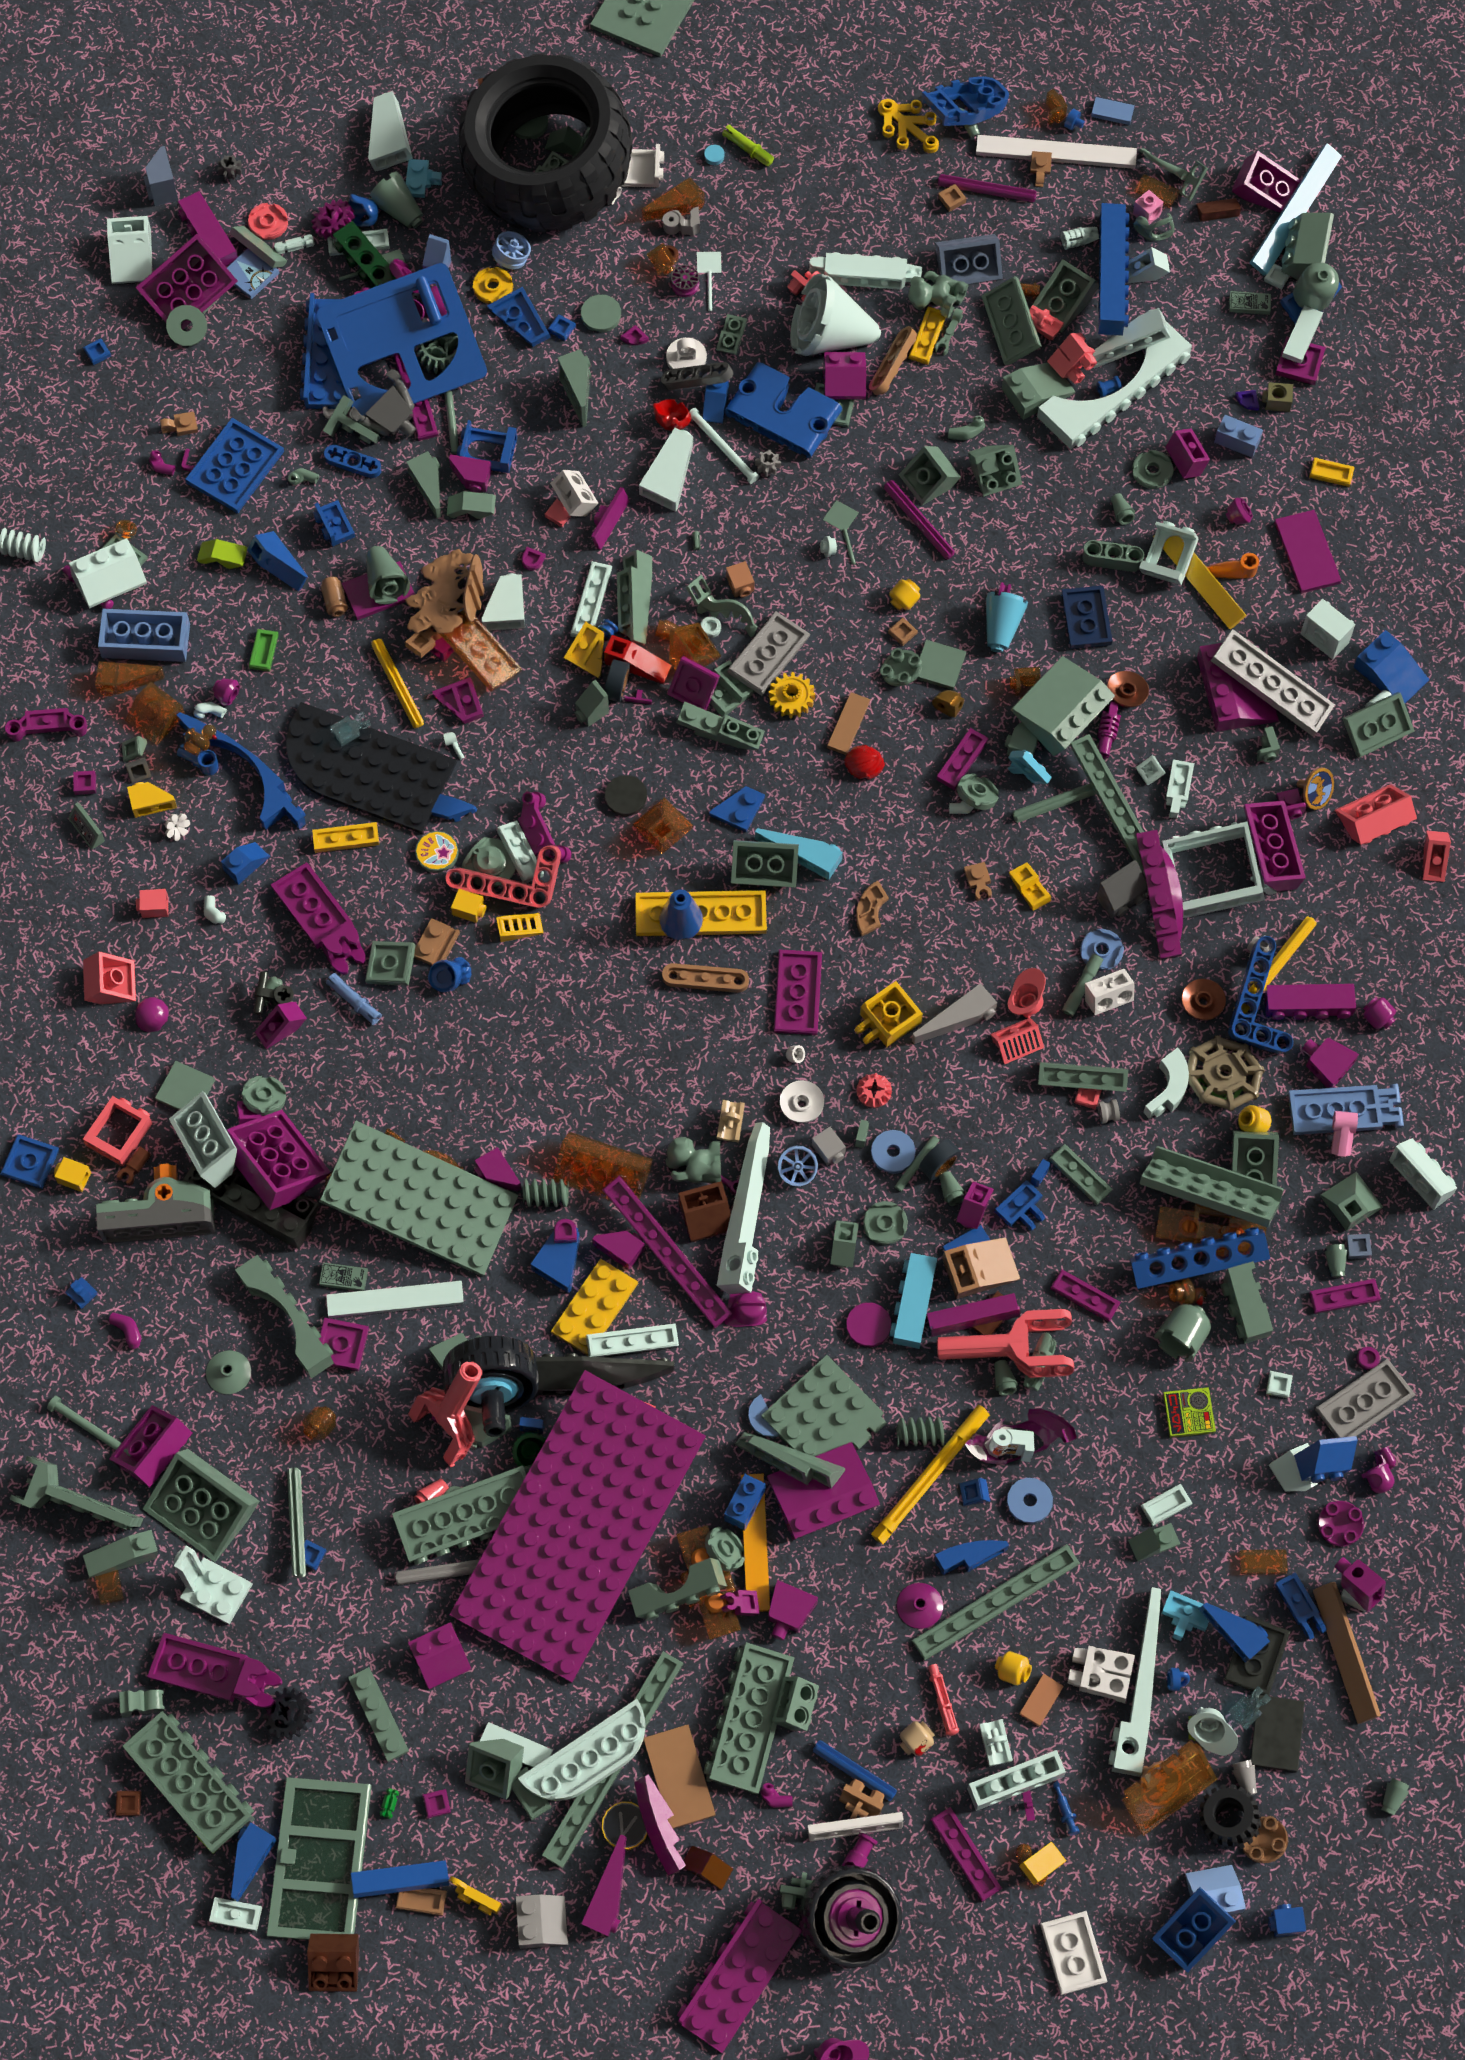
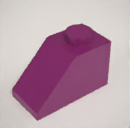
M450 454V468L464 487L471 492H486L491 475V462Z
M296 1002L277 1004L257 1028L255 1034L264 1047L268 1049L297 1031L307 1018Z
M498 1147L475 1160L476 1168L474 1172L477 1177L503 1189L517 1192L521 1190L520 1181Z
M973 1181L963 1200L956 1222L961 1223L966 1228L978 1229L994 1189Z
M628 1231L595 1235L592 1239L593 1246L628 1270H630L645 1250L643 1239L638 1234H631Z

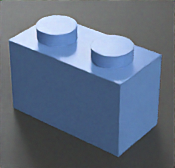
M1224 415L1217 430L1214 443L1253 458L1260 443L1263 430Z

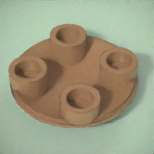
M1273 1816L1260 1818L1261 1828H1258L1259 1834L1257 1838L1253 1836V1842L1250 1845L1247 1842L1244 1843V1853L1248 1858L1257 1863L1276 1861L1284 1854L1288 1845V1834L1285 1827Z

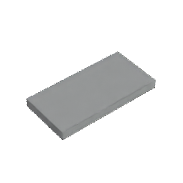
M775 611L729 667L727 673L762 696L807 641L810 633Z
M1386 1359L1316 1407L1315 1410L1336 1438L1357 1437L1409 1401L1416 1394L1389 1359Z

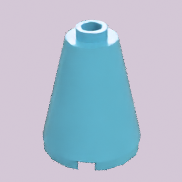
M990 592L986 596L987 645L991 647V651L1002 653L1003 650L1009 648L1025 613L1028 601L1023 602V597L1007 592H1001L1000 596H994L995 592Z

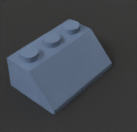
M995 234L935 242L940 275L945 274L954 280L963 281L967 284L1003 279L999 238Z

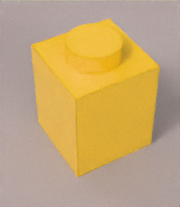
M458 889L451 906L452 915L477 923L479 917H483L486 911L483 896Z
M63 1157L62 1162L58 1163L55 1167L54 1177L58 1184L83 1192L91 1171L89 1166Z

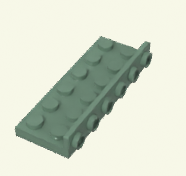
M1160 1146L1155 1148L1153 1159L1140 1180L1141 1185L1267 1228L1279 1208L1284 1191L1281 1187Z
M520 1466L392 1513L409 1563L414 1561L415 1565L428 1561L427 1556L436 1553V1556L440 1557L450 1553L449 1548L458 1545V1548L461 1549L472 1545L471 1540L480 1537V1540L483 1541L493 1537V1532L497 1530L526 1477L524 1467Z
M747 1642L741 1648H737L734 1656V1661H737L735 1670H731L728 1678V1683L731 1684L729 1693L725 1692L722 1700V1706H725L723 1715H719L716 1722V1728L719 1729L717 1738L714 1737L710 1745V1751L713 1753L711 1760H707L703 1774H706L705 1781H714L752 1794H759L777 1726L776 1723L772 1722L783 1678L790 1677L795 1657Z
M161 1711L128 1740L123 1747L208 1849L214 1853L248 1821L253 1822L255 1820L251 1815L254 1810L246 1801L240 1802L236 1797L239 1792L231 1783L226 1785L223 1782L224 1774L215 1765L212 1768L206 1762L210 1759L201 1748L195 1749L192 1745L195 1740L187 1731L182 1733L177 1726L180 1723L173 1714L170 1713L167 1716Z

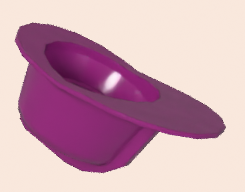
M751 1291V1293L730 1294L728 1309L733 1315L725 1320L726 1325L732 1327L758 1326L767 1321V1307L761 1293Z
M829 2038L819 2048L814 2049V2054L817 2060H868L869 2048L861 2040L842 2041L838 2038Z

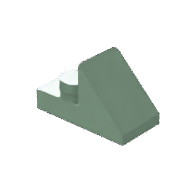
M1172 1523L1154 1530L1151 1527L1128 1540L1137 1562L1180 1546Z

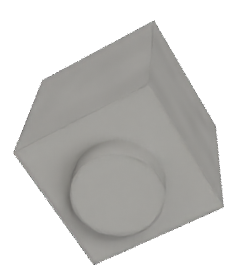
M828 1127L812 1138L813 1148L827 1166L832 1162L837 1164L845 1157L846 1146L831 1127Z

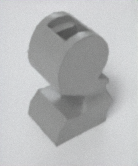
M695 207L690 211L689 220H685L678 210L669 211L663 216V229L669 235L677 234L679 231H681L682 235L691 236L701 233L699 207Z

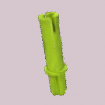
M731 125L725 127L729 132L724 129L722 135L750 154L752 159H757L765 166L773 163L774 157L762 149L760 144H755Z

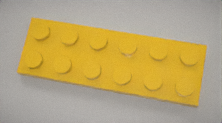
M766 890L688 892L699 906L703 915L702 926L696 935L767 934ZM673 892L636 893V936H667L662 931L659 916Z

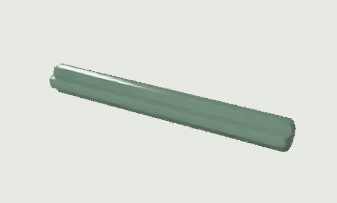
M1089 783L1013 811L1012 815L1015 822L1019 823L1096 795Z
M289 1468L287 1470L292 1576L294 1578H303L306 1575L301 1471L298 1468Z

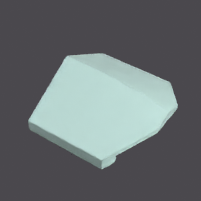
M1308 1443L1288 1451L1269 1464L1270 1469L1285 1492L1307 1491L1318 1484L1312 1483L1311 1480L1301 1481L1294 1457L1295 1454L1309 1446Z

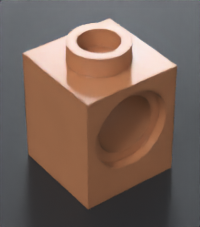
M746 561L726 567V578L734 597L749 596L754 591L755 582Z

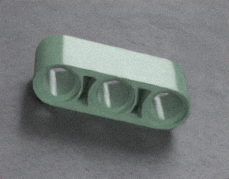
M1097 540L1088 541L1084 545L1082 560L1089 566L1130 572L1138 571L1141 561L1144 559V552L1140 547Z

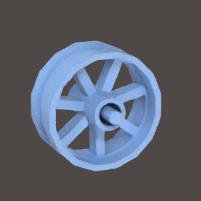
M512 231L499 234L492 248V255L495 261L508 269H520L523 267L531 252L528 240L521 234Z
M793 1146L786 1149L778 1161V1171L781 1178L792 1186L808 1184L817 1173L818 1162L816 1156L810 1149L804 1146ZM798 1149L808 1152L802 1160H799ZM794 1150L796 1160L793 1161L785 1155ZM812 1156L815 1166L804 1165L803 1163ZM782 1160L788 1161L792 1166L782 1169ZM803 1168L814 1170L809 1179L805 1175ZM794 1170L791 1181L785 1177L784 1172ZM797 1172L801 1173L805 1181L794 1182Z

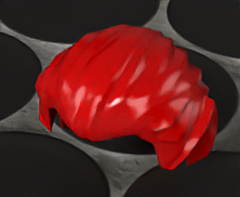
M667 399L652 405L657 423L665 430L673 431L674 428L681 430L691 422V415L683 402L677 404L675 400Z
M867 745L853 747L844 759V764L850 774L858 779L866 778L870 780L878 776L885 766L881 754L876 749Z

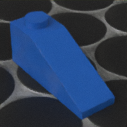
M1205 1603L1199 1608L1200 1612L1245 1663L1270 1642L1267 1638V1632L1261 1626L1257 1627L1253 1622L1209 1603Z
M251 1822L248 1827L244 1826L237 1837L240 1840L237 1843L231 1893L232 1899L237 1902L277 1841L274 1836Z

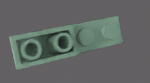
M684 702L676 723L695 730V735L747 750L757 751L765 732L728 715H725L723 718L687 702Z

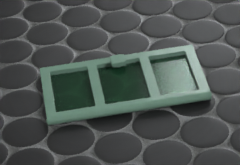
M287 1777L267 1937L309 1940L310 1934H354L358 1898L353 1897L351 1873L362 1871L372 1785Z

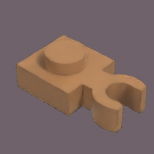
M429 626L425 632L420 631L413 634L405 641V645L409 650L422 658L436 646L435 640L440 639L443 633L433 632L434 627Z
M985 862L964 867L969 888L976 887V900H981V892H986L988 898H991L992 891L986 886L991 883V879Z

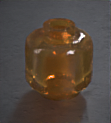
M326 1406L314 1407L302 1421L304 1434L312 1440L314 1438L324 1440L336 1427V1415Z

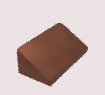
M1236 198L1196 203L1200 222L1238 217L1241 213V207Z

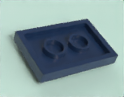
M1104 586L1062 589L1061 595L1070 649L1112 645L1113 640Z

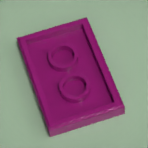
M396 562L398 566L402 569V571L405 573L401 562ZM367 574L342 583L344 592L357 620L405 603V599L415 595L410 584L407 595L403 597L402 594L397 598V602L378 604L369 595Z

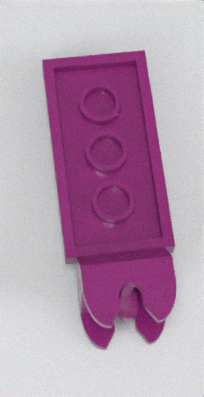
M307 862L271 884L273 891L317 949L322 948L327 960L338 973L348 974L349 966L346 963L348 957H352L357 963H365L366 956L353 922Z
M167 1633L162 1635L147 1676L151 1680L231 1702L236 1698L260 1708H268L275 1704L272 1696L264 1693L265 1687H275L282 1684V1679L278 1674L268 1670L262 1662L249 1658L247 1655Z

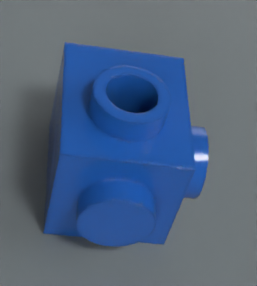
M1291 1904L1278 1905L1277 1909L1272 1911L1271 1916L1268 1917L1270 1931H1274V1937L1303 1935L1306 1932L1303 1907L1291 1908Z

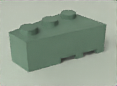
M1254 1261L1228 1268L1221 1284L1224 1297L1228 1296L1230 1301L1228 1305L1232 1318L1235 1317L1238 1323L1236 1325L1238 1337L1243 1338L1245 1344L1270 1337L1273 1332L1266 1303H1263L1259 1293V1289H1261L1260 1282H1255L1252 1274V1269L1255 1268Z

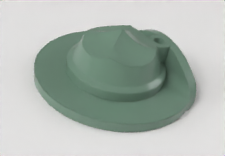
M482 838L470 850L462 863L463 869L510 879L516 870L502 840L495 838ZM474 878L473 883L482 887L483 882L481 878ZM496 882L494 884V887H498L503 884L500 882Z

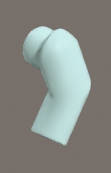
M213 702L199 703L194 707L195 711L193 714L200 719L205 717V713H212L223 718L227 709Z
M964 801L961 803H949V814H968L974 807L969 806Z
M205 896L204 916L212 923H224L226 915L215 908V897Z

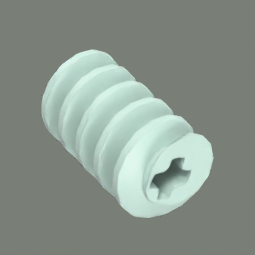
M2 529L0 534L1 554H9L11 557L17 556L20 559L25 557L26 560L30 561L33 559L34 562L41 560L46 546L45 537L39 542L38 535H35L34 539L31 540V534L29 533L23 538V532H19L16 537L15 530H11L9 535H7V529Z

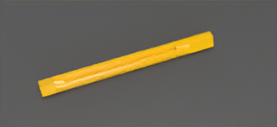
M981 1405L975 1407L895 1507L875 1528L871 1535L876 1541L881 1544L887 1541L901 1521L965 1443L971 1439L990 1416Z

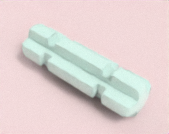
M309 234L305 235L304 238L297 237L285 240V243H282V241L274 244L275 251L283 254L285 251L291 252L303 249V246L311 247L314 246V239Z

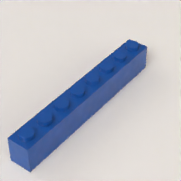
M1101 203L1099 223L1098 334L1123 336L1124 327H1128L1129 315H1125V312L1128 313L1129 300H1125V298H1128L1129 285H1125V283H1128L1129 271H1126L1125 268L1128 269L1129 256H1125V254L1129 252V242L1125 241V239L1128 240L1129 227H1126L1129 224V213H1126V204Z

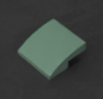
M730 660L713 671L720 675L710 704L722 717L728 715L755 693L754 690L727 673L729 667L733 664Z

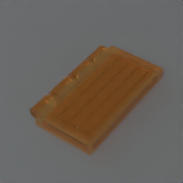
M1190 1740L1177 1750L1178 1757L1173 1753L1159 1764L1161 1770H1158L1156 1767L1140 1778L1141 1785L1136 1781L1123 1791L1125 1797L1122 1801L1138 1831L1143 1836L1217 1780L1201 1746L1197 1743L1194 1744Z

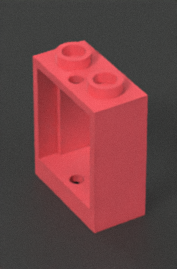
M112 1096L83 1138V1141L87 1147L123 1167L151 1127L150 1114L142 1108L137 1110L131 1107V1103L122 1097L117 1099ZM116 1108L140 1121L121 1150L96 1137Z

